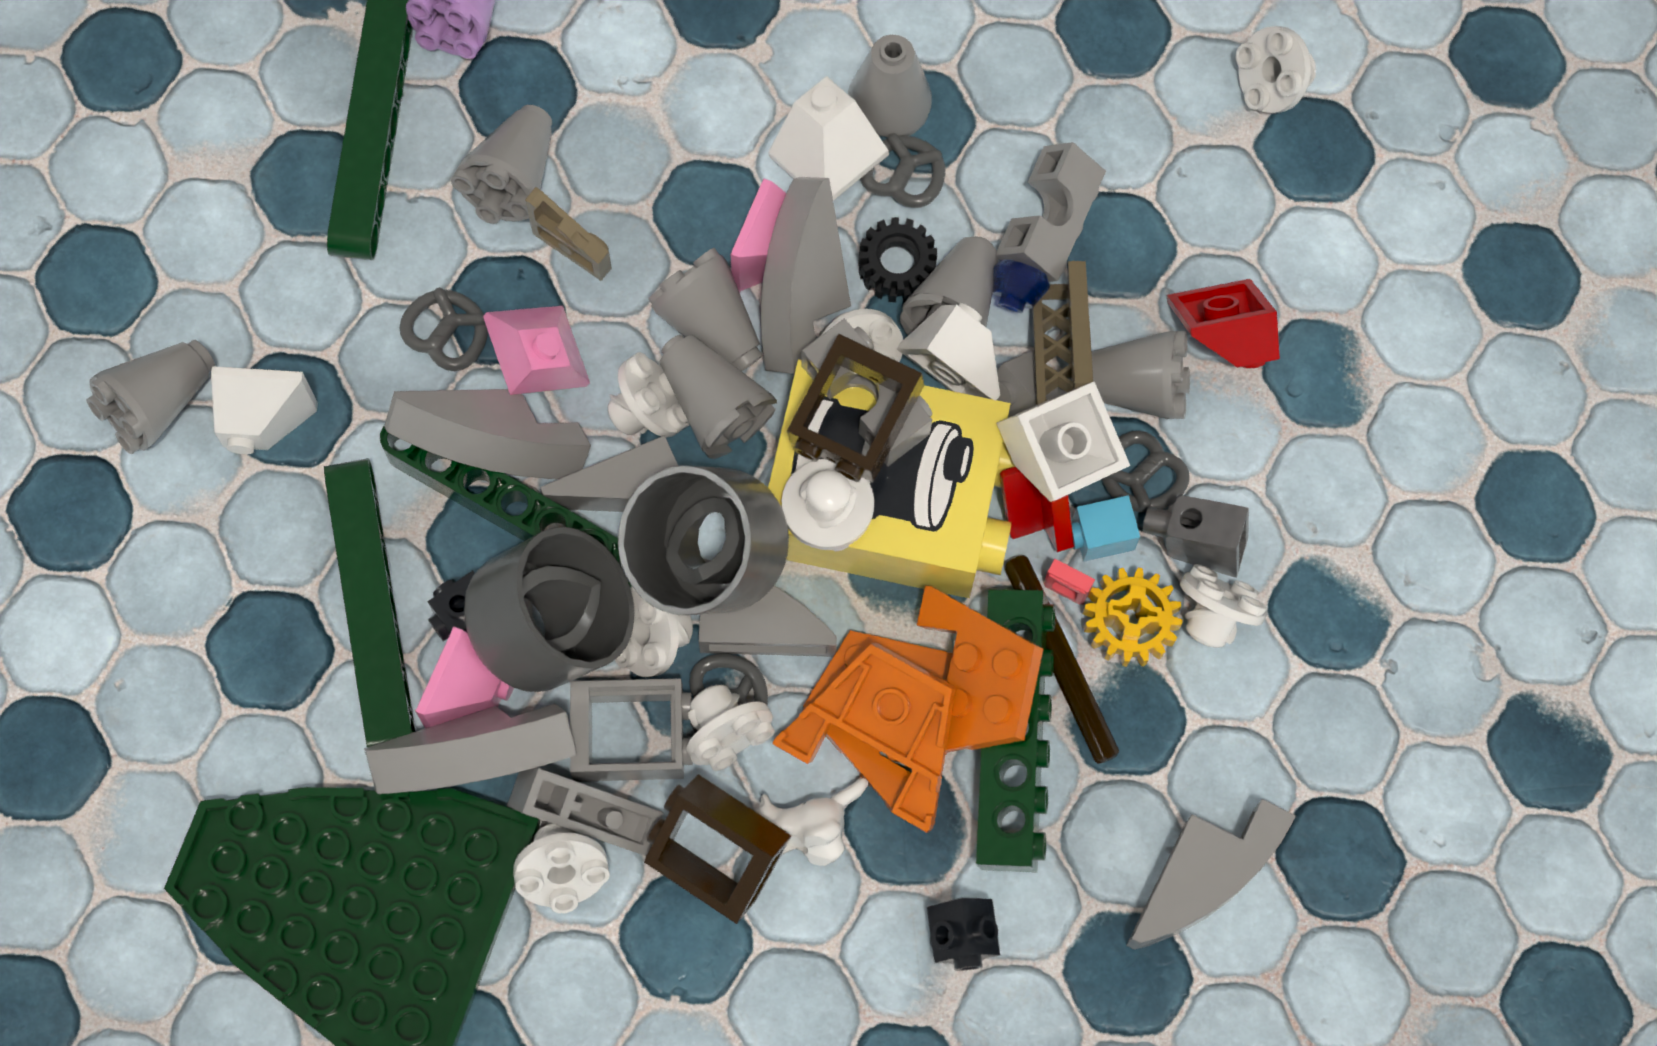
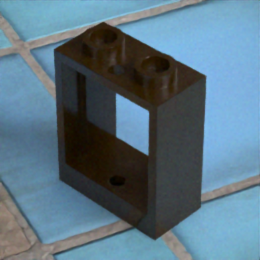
M838 334L787 429L791 443L795 444L793 450L814 462H818L819 458L822 457L836 464L834 470L852 481L859 482L861 477L874 483L924 387L922 373ZM841 366L898 393L866 456L808 429Z
M698 774L685 788L680 784L677 785L668 797L664 808L669 813L666 819L661 818L650 832L647 842L652 846L644 863L737 924L757 901L792 835ZM687 813L753 855L738 883L674 841Z

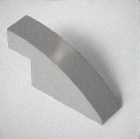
M798 177L793 179L777 216L768 247L761 300V334L765 370L795 374L798 359L802 360V350L816 340L813 321L851 307L829 178Z
M508 389L394 391L384 425L388 433L428 452L485 470L523 477L561 479L583 469L591 447L579 422L537 423L523 394L510 395Z
M776 586L761 600L745 609L729 613L700 614V653L834 657L836 654L837 636L802 603Z
M556 704L512 718L497 706L364 748L377 794L421 791L472 783L514 774L577 755L567 713Z
M1262 799L1255 806L1241 837L1238 838L1192 814L1184 824L1126 946L1134 950L1150 946L1187 930L1221 908L1263 868L1281 844L1296 815Z

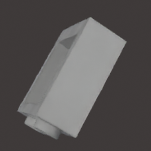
M682 680L570 681V730L577 754L570 757V773L573 780L578 782L684 779V765H693L686 751L692 737L684 738L683 720H690L688 712L692 702V693H683ZM671 701V762L592 764V703Z

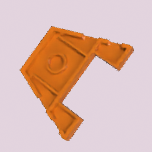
M925 586L917 626L928 630L957 634L947 682L955 686L956 691L946 755L947 752L957 750H975L1023 741L1025 739L1043 648L999 623L992 621L969 606L948 596L946 593L934 587ZM888 756V759H889V760L894 761V762H898L897 760H895V759L891 758L890 756Z
M850 630L804 703L803 710L810 703H813L873 643L880 644L946 682L953 653ZM832 724L826 734L828 740L849 760L859 772L861 778L867 779L868 786L875 790L885 802L887 808L892 811L911 772L880 754L881 751Z
M873 643L813 703H810L785 730L776 736L772 744L809 764L813 762L832 724L912 769L891 812L928 833L935 824L956 687L880 644Z

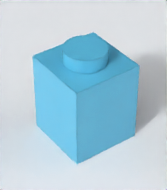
M1129 495L1076 507L1071 523L1074 542L1073 549L1080 548L1083 562L1136 549L1140 540V533Z

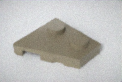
M535 187L525 199L533 235L602 281L612 269L609 248L606 243L595 234L588 233L544 192Z

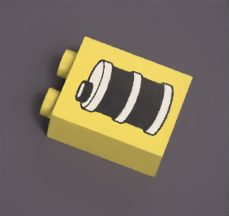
M799 359L768 486L781 507L783 490L789 478L797 469L812 462L793 450L795 444L791 443L787 433V429L813 383V379L801 367L802 360ZM924 385L920 396L926 401L932 411V416H930L932 418L930 435L887 467L883 463L874 483L868 480L874 495V512L871 523L865 533L846 549L833 551L810 547L799 541L788 529L789 548L786 560L925 589V586H931L946 594L970 599L976 570L1001 575L1008 544L1011 522L989 518L988 512L993 487L1002 488L1000 472L1015 467L996 424L1008 418L1011 403ZM859 387L844 389L832 399L825 395L808 429L866 456L870 446L859 434L860 417L876 405V399L869 391Z

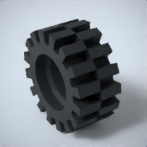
M891 217V225H886L885 220L877 222V229L874 230L870 227L866 232V239L862 238L858 259L860 279L864 278V286L868 291L872 288L875 289V297L882 299L883 295L886 294L889 295L888 302L896 303L897 296H902L903 302H905L936 268L937 247L934 248L935 240L932 235L926 237V228L922 224L915 229L913 227L914 220L907 218L905 225L899 224V217ZM902 247L911 252L914 257V264L911 269L904 273H892L884 268L880 258L887 249Z

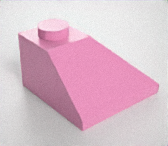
M764 178L731 252V272L739 291L763 282L768 247L777 216L786 196V192L772 181Z
M563 306L485 313L483 318L510 395L587 387L590 381Z
M453 627L415 712L426 729L494 706L498 707L501 699L507 701L510 698L514 687L498 679L485 667L474 651L467 632Z

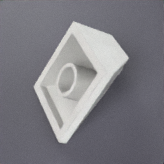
M827 76L794 102L768 152L769 157L793 179L798 177L829 178L833 201L889 155L888 149L856 101Z
M960 303L959 306L941 305L909 334L897 348V350L950 391L997 400L1000 396L992 333L980 323L982 316L966 304Z
M212 366L211 385L214 433L222 446L226 447L230 452L252 454L254 449L268 450L317 412L318 402L303 372Z
M1095 382L1088 383L996 423L1013 464L1050 502L1130 466Z

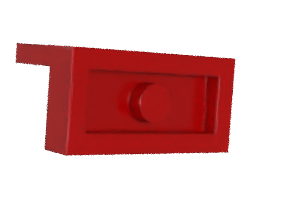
M1016 466L1001 471L1000 480L1006 521L1011 522L1010 537L1016 539L1045 529L1057 553L1073 548L1074 542L1068 495L1050 502Z

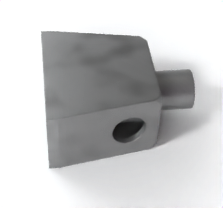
M1181 495L1176 498L1173 512L1149 506L1144 519L1143 533L1166 538L1167 556L1192 565H1202L1215 572L1237 578L1249 537V508Z

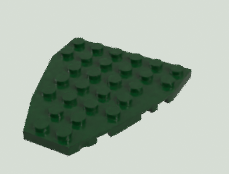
M303 787L288 789V792L262 796L259 793L241 795L238 799L225 800L223 798L203 800L198 805L164 889L220 948L232 964L333 1045L456 1046L516 889L513 875L514 863L521 851L534 841V836L538 831L541 821L538 818L461 791L437 788V791L377 794L375 790H365L364 788Z

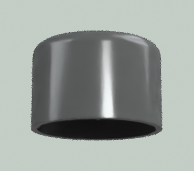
M676 466L655 473L634 491L621 517L618 547L621 564L628 581L634 590L650 605L661 611L676 615L717 614L735 612L750 607L769 593L784 569L789 548V533L786 517L779 501L771 490L754 476L731 468ZM718 512L724 518L726 541L722 550L711 561L705 563L700 555L698 546L699 529L706 516Z
M557 527L547 529L485 562L473 575L468 585L465 596L464 618L468 637L474 651L493 675L516 689L528 692H541L557 688L617 659L627 647L632 635L634 603L629 583L621 566L604 545L592 536L577 529ZM524 598L532 602L539 611L544 623L545 639L533 625Z

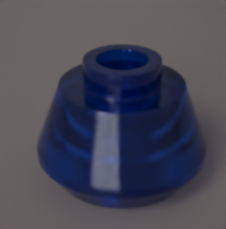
M1003 259L993 267V294L1000 298L998 305L1007 310L1023 313L1024 308H1034L1050 289L1048 276L1030 265Z

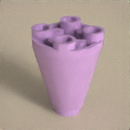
M409 0L406 4V13L408 14L410 24L417 32L415 40L421 47L430 51L439 49L453 55H460L466 59H472L487 39L495 0Z

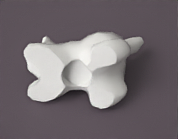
M861 778L831 798L812 799L788 809L775 807L770 802L768 796L763 794L760 806L755 812L792 835L782 855L791 850L799 849L808 857V861L811 864L826 866L837 860L845 849L842 840L845 824L843 808L862 795L868 786V781L866 778Z

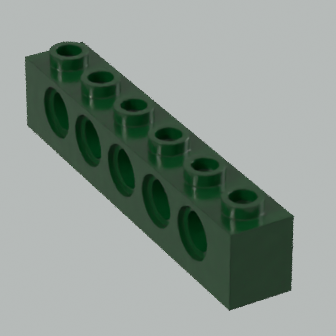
M988 590L987 618L1015 633L1021 630L1031 632L1033 634L1031 642L1043 648L1028 720L1029 730L1023 741L981 748L976 865L983 871L1037 872L1038 860L1045 861L1047 849L1046 833L1039 832L1040 814H1047L1048 786H1041V768H1049L1050 741L1043 740V722H1051L1052 697L1051 694H1044L1045 677L1053 676V649H1046L1047 632H1054L1055 605L1048 604V599L1043 590ZM1015 765L1025 767L1027 769V777L1021 785L1016 787L1005 785L1004 775L1010 767ZM1012 811L1024 813L1025 824L1020 831L1012 834L1003 831L1002 821L1008 813Z

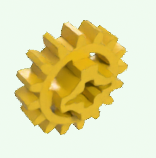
M1140 567L1137 568L1133 577H1128L1124 568H1119L1116 574V581H1113L1106 574L1102 576L1100 581L1102 590L1095 587L1091 588L1088 597L1094 603L1085 604L1082 613L1087 617L1093 618L1087 621L1083 627L1084 632L1096 633L1091 644L1092 648L1095 649L1104 645L1108 648L1104 659L1109 661L1115 654L1121 655L1122 666L1127 667L1132 657H1137L1139 664L1146 666L1149 660V653L1157 659H1161L1165 654L1162 644L1171 647L1174 645L1177 637L1171 631L1179 630L1183 622L1182 619L1172 616L1179 612L1182 606L1180 601L1169 602L1168 598L1174 590L1172 585L1162 589L1159 588L1157 584L1160 575L1156 573L1150 580L1143 579L1144 573ZM1127 590L1126 596L1120 600L1111 599L1110 602H1106L1114 594ZM1146 595L1149 596L1157 604L1158 607L1153 606V604L1149 601ZM1128 610L1136 612L1137 624L1129 623V615L1126 614ZM1107 627H1111L1113 629V631L1119 637V640L1108 631ZM1155 632H1159L1153 639L1138 644V639L1144 634L1154 635Z

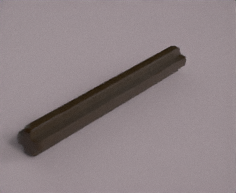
M1018 556L1006 563L1005 571L1014 590H1043L1027 556ZM1055 616L1054 632H1047L1046 649H1053V673L1095 762L1098 764L1105 763L1114 759L1119 754V748Z

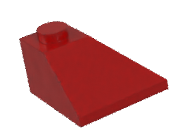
M1251 279L1167 295V303L1190 335L1237 368H1258L1266 362L1280 359L1277 311Z

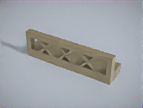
M1068 261L1067 284H1032L1037 405L1048 401L1046 400V395L1057 387H1060L1065 392H1069L1093 382L1086 261ZM1042 300H1067V303L1054 311L1043 304ZM1057 326L1066 332L1067 335L1055 341L1046 335L1045 332ZM1056 356L1069 364L1059 372L1046 364Z

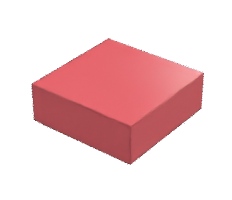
M1054 559L1047 572L1044 587L1079 605H1083L1095 579Z

